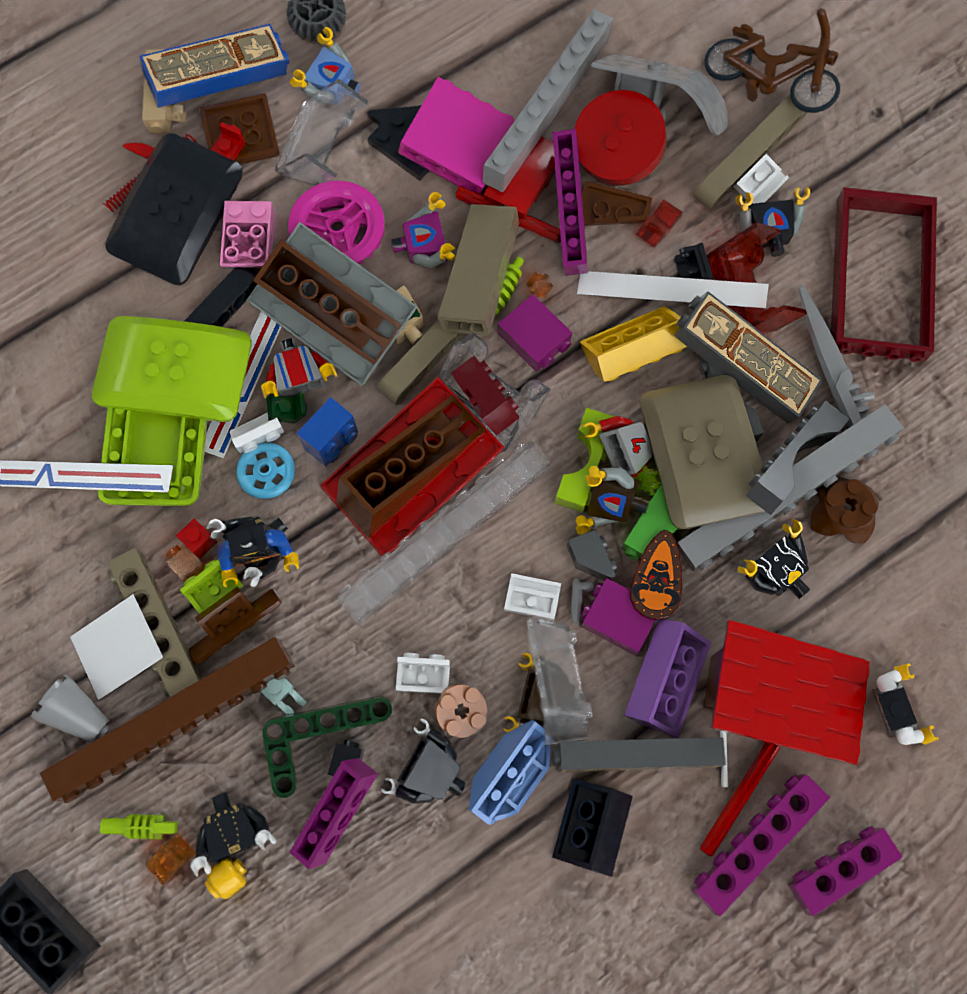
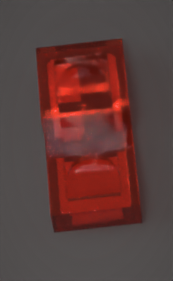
M663 199L652 216L646 219L635 235L655 248L669 233L683 213Z

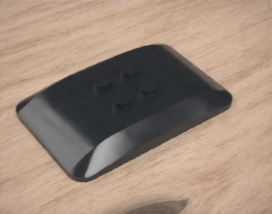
M169 133L164 135L137 177L111 228L105 243L107 252L173 285L186 283L224 213L225 201L231 200L242 179V167L236 161L177 134Z

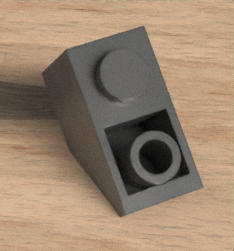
M597 530L568 540L567 548L576 569L603 581L606 578L612 581L615 579V573L617 572L616 564L612 558H608L605 551L608 549L606 540L603 535L599 536Z

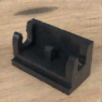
M703 243L679 249L680 254L674 257L679 278L714 280Z

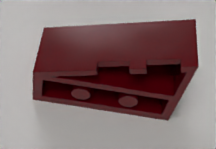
M474 355L452 371L451 375L467 395L471 404L477 409L482 420L497 436L520 419L515 411L519 407L511 396L506 398L502 392L506 389L498 378L492 380L489 376L493 371L484 360L479 362Z

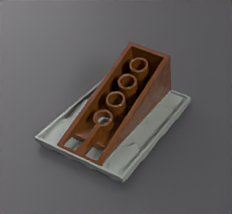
M301 222L295 227L287 241H279L253 281L257 285L247 299L249 303L362 387L418 307Z

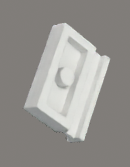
M765 154L741 178L734 188L745 199L746 192H750L753 195L752 204L763 203L775 193L789 176H785L781 172L782 169Z
M511 573L504 611L554 621L561 583Z

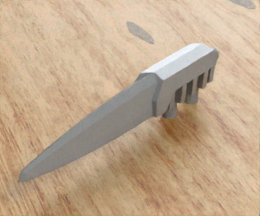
M801 284L798 290L809 333L838 410L849 418L845 424L848 429L869 415L868 410L870 408L868 405H864V403L874 400V394L872 391L859 394V384L851 385L853 375L850 369L847 368L823 317L805 287Z

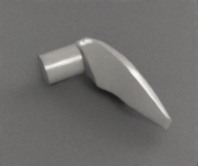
M575 578L573 581L571 611L574 625L576 626L579 623L581 604L583 602L582 592L594 591L593 581L580 582L578 578Z

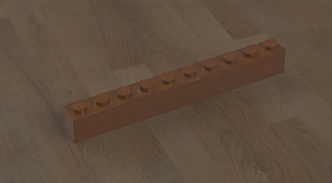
M273 637L40 772L52 801L69 803L80 797L79 792L87 787L90 790L101 785L104 782L103 778L110 774L112 776L120 774L127 769L126 765L134 760L139 762L151 755L150 751L158 746L163 748L175 741L173 737L183 733L185 735L198 728L197 723L204 719L210 721L221 714V709L228 705L234 707L243 702L245 695L251 692L256 694L267 688L266 683L270 680H280L290 674L289 670L294 668L295 665L282 641L277 637Z

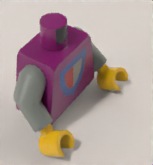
M431 193L428 199L429 203L425 204L403 224L404 237L391 239L394 253L408 251L411 263H416L429 269L443 262H448V260L454 261L456 257L451 252L455 250V247L450 243H445L438 211L435 212V208L443 209L445 207V201L438 200L442 197L440 193Z

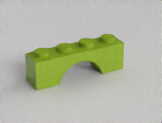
M586 407L580 427L589 422L599 424L600 420L614 416ZM588 426L579 427L577 438L585 444L589 453V461L580 471L563 474L554 503L582 513L585 505L589 506L592 496L591 486L587 484L586 475H590L589 468L591 466L598 467L599 462H605L607 456L599 436L602 431H598L596 436L591 438L583 437L591 434V429Z

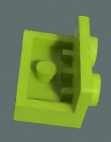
M219 559L210 561L204 567L202 573L188 578L183 584L184 587L180 589V592L186 596L199 614L236 587L241 589L244 586L239 579L237 585L235 580L230 579L226 581L227 587L223 586Z

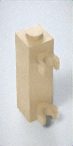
M165 49L146 50V54ZM144 77L142 121L148 133H170L172 121L186 122V112H183V105L172 106L171 104L158 108Z

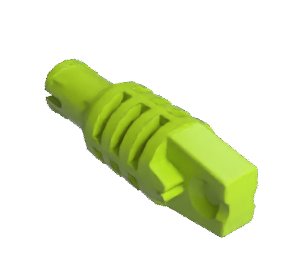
M130 814L126 818H102L100 833L124 835L127 839L162 840L163 834H175L178 832L179 822L164 821V815Z

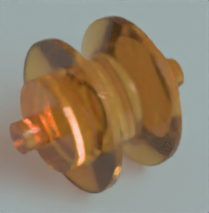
M532 273L533 276L527 282V287L533 288L531 295L534 294L536 297H543V299L547 298V294L553 287L552 283H546L549 278L548 274Z

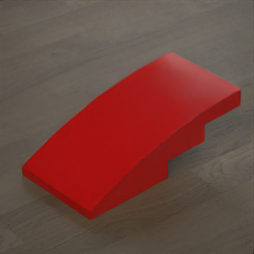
M541 137L504 192L502 193L488 186L483 194L484 199L498 206L517 207L518 215L525 218L533 203L537 202L544 187L547 188L556 172L553 141Z

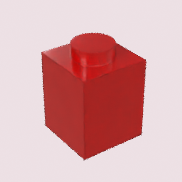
M195 518L176 535L199 559L218 543L216 539L211 538V534Z

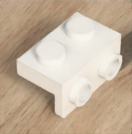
M268 413L230 430L232 441L239 453L251 452L258 447L257 444L276 440L280 437V434L284 433L277 418L271 421L268 420Z
M404 653L403 657H397L396 691L441 694L445 688L449 687L450 660H445V656L429 655V659L419 658V654Z

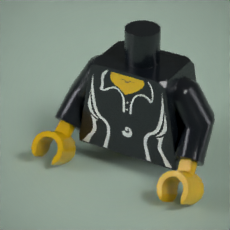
M792 519V529L790 525L783 524L782 529L789 533L788 537L786 535L782 537L757 561L744 559L747 568L740 566L737 568L740 574L746 575V579L754 590L780 596L789 588L798 599L810 590L800 579L809 570L807 554L801 536L803 526L800 521Z

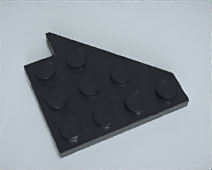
M421 106L369 110L367 112L368 118L378 124L379 127L367 138L368 144L420 181L430 170L399 154L398 151L403 137Z

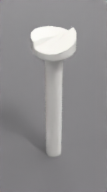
M720 730V737H724L726 762L725 766H721V787H728L727 734L725 731Z

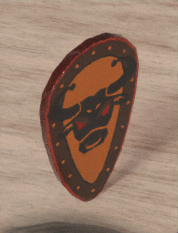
M667 530L659 532L646 547L630 587V600L634 609L641 616L651 620H662L671 616L678 609L682 598L683 583L680 552L672 533Z

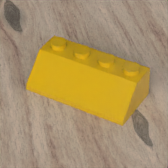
M662 306L580 341V345L594 373L603 382L616 380L622 374L637 371L641 366L658 362L662 357L679 353L683 348L688 347L673 336L679 328L676 324L681 317L666 306Z

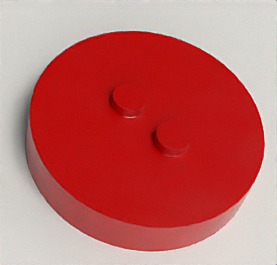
M614 90L598 96L583 109L574 127L577 134L580 165L590 177L606 185L624 186L642 180L657 167L665 152L667 134L662 113L650 98L639 92Z

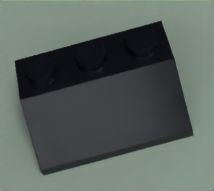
M573 779L552 858L612 877L633 796L613 788Z

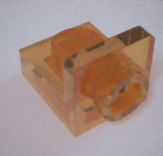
M176 544L165 554L168 557L165 560L166 564L184 582L192 576H198L204 570L205 566L184 544L180 547Z
M177 835L164 843L145 866L164 885L170 881L187 861L195 856V852L185 840Z

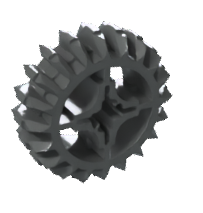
M343 0L288 1L286 12L289 26H291L295 35L299 34L301 39L307 37L309 42L313 39H316L318 42L317 35L319 33L324 38H327L323 32L324 27L330 28L335 38L336 32H341L342 26L345 25L347 15Z

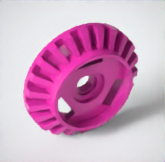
M347 181L324 182L304 192L292 207L288 221L289 235H291L298 223L301 222L359 265L363 264V260L366 258L370 259L373 256L375 249L380 247L381 239L385 233L384 215L377 199L367 189ZM332 208H341V209H337V210H332V211L324 212V211L329 210V209H332ZM334 222H341L343 224V228L338 231H334L330 227ZM360 227H367L364 238L359 244H355Z

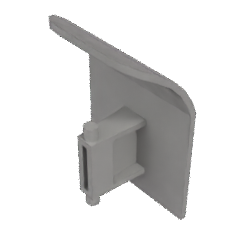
M613 54L592 62L591 67L617 72L614 90L639 92L650 98L658 108L660 107L665 82L676 84L695 100L703 113L711 134L720 135L728 127V110L717 87L698 70L621 54ZM659 109L665 120L667 111Z

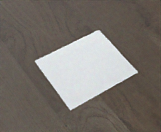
M134 594L70 636L98 700L163 658Z

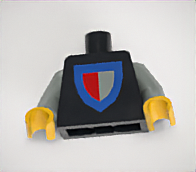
M800 187L794 189L793 196L797 199L796 203L791 199L752 204L753 195L750 192H746V202L744 203L742 195H737L735 199L736 204L741 206L739 210L741 230L754 241L756 247H769L771 256L777 257L784 254V245L789 244L792 237L798 233L803 222L805 204L803 202L810 196V189L808 187L805 188L803 197L799 196Z

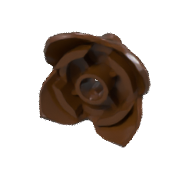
M837 477L838 480L827 488L824 485L818 487L816 495L819 498V502L811 513V530L824 536L843 534L852 543H865L874 531L875 514L879 505L877 496L872 488L857 479L848 480L843 477ZM846 503L851 506V510H846L844 508V505Z

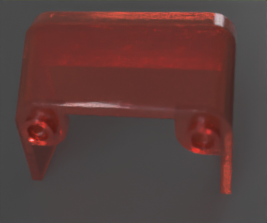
M756 222L711 251L707 258L714 280L756 283L752 270L760 266L764 260L762 244L780 234V229ZM727 305L763 334L777 331L807 314L806 309L782 305L779 308L770 307L766 310L757 307Z

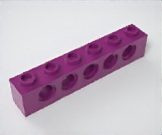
M576 129L552 132L564 273L565 276L587 274L588 261Z
M794 774L784 784L786 789L782 794L776 793L766 803L768 809L763 814L757 813L748 823L751 827L744 834L739 832L731 840L730 844L732 847L726 853L720 852L713 859L712 864L714 866L709 872L703 871L693 881L695 887L691 891L715 915L719 917L723 915L830 799L807 774H800L798 776ZM793 795L800 801V807L796 811L790 806V798ZM774 815H778L782 819V826L779 830L774 829L771 820ZM757 834L764 838V846L760 850L756 849L753 844V839ZM738 854H743L746 858V865L743 869L739 870L735 865V858ZM724 873L728 878V884L724 889H719L716 884V878Z

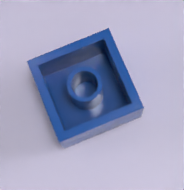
M330 397L297 432L303 448L326 467L330 462L334 463L339 458L340 451L346 444L350 445L357 438L358 429L353 415Z

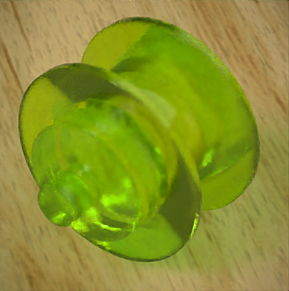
M643 466V471L638 473L639 476L635 478L640 480L642 484L638 490L649 492L650 496L655 495L654 490L658 489V485L662 483L656 481L655 478L659 471L654 472L653 469L648 470L647 466Z

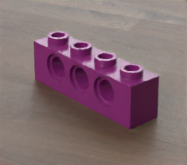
M359 758L342 761L289 853L307 869L326 864L378 773Z
M873 826L865 828L858 833L860 838L854 842L848 840L840 844L836 848L838 850L837 853L831 857L828 854L820 857L814 862L816 865L808 872L806 869H803L792 876L794 881L789 883L788 887L805 914L815 916L903 858L884 828H873ZM864 847H867L870 852V857L866 862L861 858V850ZM842 861L848 866V872L845 876H842L838 870L839 864ZM822 875L826 880V886L822 891H819L816 887V880Z

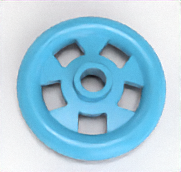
M269 442L259 443L255 450L241 455L236 467V477L240 487L250 496L259 499H270L281 495L289 488L294 479L295 464L290 453L282 446ZM266 452L267 458L257 461L256 455ZM278 456L284 462L280 467H277L273 461ZM247 465H254L253 475H246ZM264 466L269 467V471L267 473L261 472V469ZM277 474L283 476V479L276 485L272 480L276 478ZM256 480L265 483L263 489L254 487Z

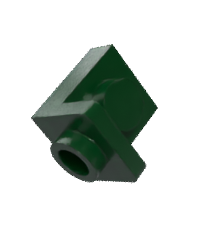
M298 393L293 397L281 395L275 397L274 394H270L266 398L269 421L277 418L279 422L296 423L306 416L307 404L304 393Z

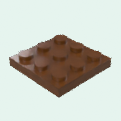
M266 93L199 107L208 149L211 150L221 135L219 125L223 122L227 125H235L242 132L245 145L235 159L237 163L245 164L280 156Z

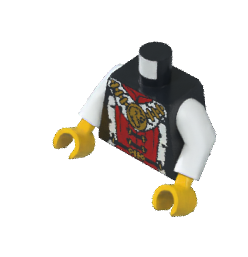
M911 664L895 666L894 670L877 679L878 688L872 690L889 737L896 736L898 742L903 745L916 743L926 745L939 740V737H935L932 734L931 730L935 728L933 725L916 730L918 724L904 687L898 683L914 678L915 675H910L908 670Z

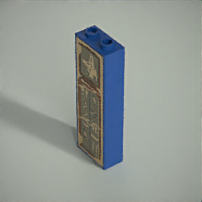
M266 24L140 55V62L144 77L159 108L286 75L289 57L287 52L281 48L279 34L274 32L271 24Z

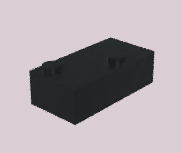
M28 869L13 873L0 887V945L46 994H55L71 980L99 950L101 945Z

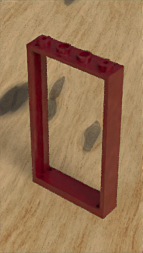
M843 187L837 198L831 314V334L840 353H858L865 357L884 356L890 360L899 358L910 359L911 362L926 361L933 354L937 197ZM849 209L922 217L919 345L844 337Z

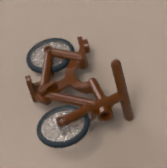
M823 8L817 11V18L821 29L818 48L788 44L786 53L770 55L763 49L765 47L764 36L753 33V29L749 25L742 24L740 28L734 26L732 29L733 35L748 40L747 42L735 38L723 39L711 46L705 56V69L711 77L721 81L733 80L740 76L747 79V98L752 102H755L758 97V87L763 94H772L776 91L779 84L813 66L814 69L802 73L793 82L790 90L792 103L801 111L817 113L831 107L837 101L840 94L838 78L832 72L824 70L826 63L831 66L835 64L838 52L829 50L830 24L827 13ZM752 54H755L761 62L765 63L764 74L750 66ZM799 55L812 56L775 76L777 65L794 61Z

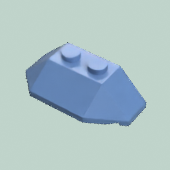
M533 720L504 734L473 777L469 810L488 825L517 814L549 769L552 735Z

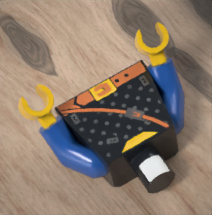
M264 524L228 532V540L222 542L217 549L224 587H227L226 581L230 579L235 580L236 585L238 584L237 573L233 566L282 555L284 556L285 571L290 572V564L295 565L299 569V555L292 552V547L285 533Z

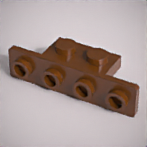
M236 587L195 617L197 622L208 635L188 649L193 661L198 665L204 660L209 659L213 653L224 645L231 643L235 637L246 629L253 627L265 615L272 613L282 603L275 591L270 589L251 603L239 587Z

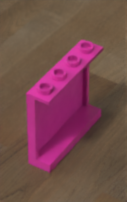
M438 77L403 137L398 153L458 187L463 186L481 194L485 183H483L484 164L515 120L511 115L504 114L495 109L490 103L483 102L474 97L472 93L454 86L451 81Z

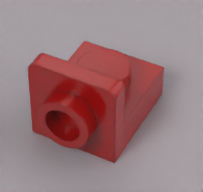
M221 122L219 125L221 135L211 150L235 161L245 145L242 132L235 125H227Z

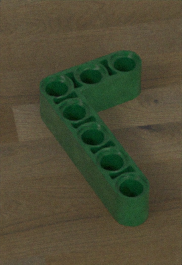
M374 696L269 719L264 725L262 735L273 792L280 798H287L296 790L297 777L290 741L383 722L392 714V706L389 700L383 696ZM377 702H384L387 705V710L382 715H375L373 713V706ZM352 707H357L361 710V716L356 721H351L346 717L347 711ZM325 713L333 714L335 716L334 724L331 726L322 725L320 722L321 716ZM297 719H306L309 723V728L304 732L297 731L294 728V722ZM270 725H280L283 733L279 737H271L267 731ZM276 751H283L287 754L288 758L284 763L278 764L273 760L272 755ZM280 778H289L292 781V786L287 790L280 789L277 785V781Z

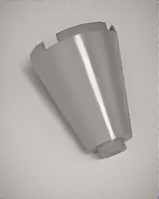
M66 674L63 675V682L58 679L38 703L43 706L39 713L34 710L31 718L37 722L91 743L106 735L111 729L107 726L110 722L75 681Z

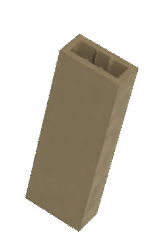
M471 204L438 315L443 332L490 335L519 227L517 207Z

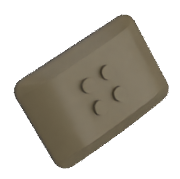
M720 375L648 391L642 396L640 405L669 517L676 528L689 529L765 512L746 496L752 489L749 485L751 480L758 472L762 475L764 473L761 471L763 466L738 384L732 376Z

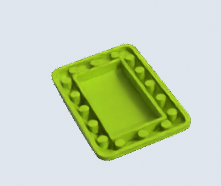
M117 316L108 325L92 389V399L101 407L229 422L238 413L252 340L249 334L244 331L167 319Z
M107 408L101 463L173 465L169 492L98 490L100 500L108 505L189 506L194 504L200 494L207 420Z

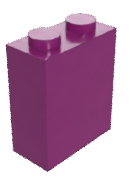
M534 294L529 296L498 323L497 333L536 372L542 367L544 369L553 362L554 356L559 352L561 354L564 353L571 346L572 332Z
M606 578L604 584L598 582L592 594L596 598L592 606L586 605L580 616L584 620L581 627L636 656L656 618L644 615L636 608L632 600L631 590Z

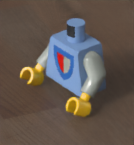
M324 27L323 32L327 38H324L319 33L317 40L320 44H327L328 47L322 48L306 75L302 70L296 69L293 72L295 77L290 79V85L295 88L301 86V90L316 102H340L346 92L356 96L360 91L361 84L354 80L352 63L336 41L333 42L331 40L333 37L331 29Z

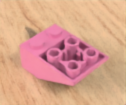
M225 201L220 267L262 268L272 252L275 239L276 213L272 202Z

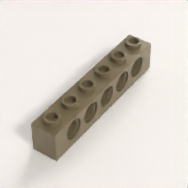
M133 548L108 561L107 563L111 569L108 571V575L114 584H118L121 590L118 593L121 602L134 594L139 605V601L142 598L148 597L147 605L140 608L148 626L154 619L159 621L158 627L151 631L158 648H160L163 642H169V649L165 653H161L163 658L151 665L153 671L156 674L159 673L163 680L160 686L165 696L171 697L201 680L202 677L143 553ZM137 575V582L134 585L129 586V579L132 576ZM179 663V673L175 676H171V667L174 664Z

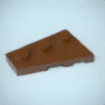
M585 181L582 191L584 225L646 223L653 198Z

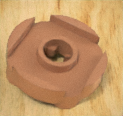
M454 684L441 692L442 695L434 706V717L442 730L451 736L464 738L475 734L484 727L487 705L478 689L465 684ZM462 703L463 707L467 708L463 717L455 715L454 711L455 708L458 709L457 705Z

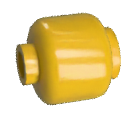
M229 857L222 858L211 867V873L206 874L207 880L205 885L216 899L220 897L229 899L245 886L246 877L244 874L247 872V869L238 858L235 861Z

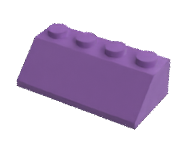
M659 619L624 716L641 725L678 739L711 641L682 622Z

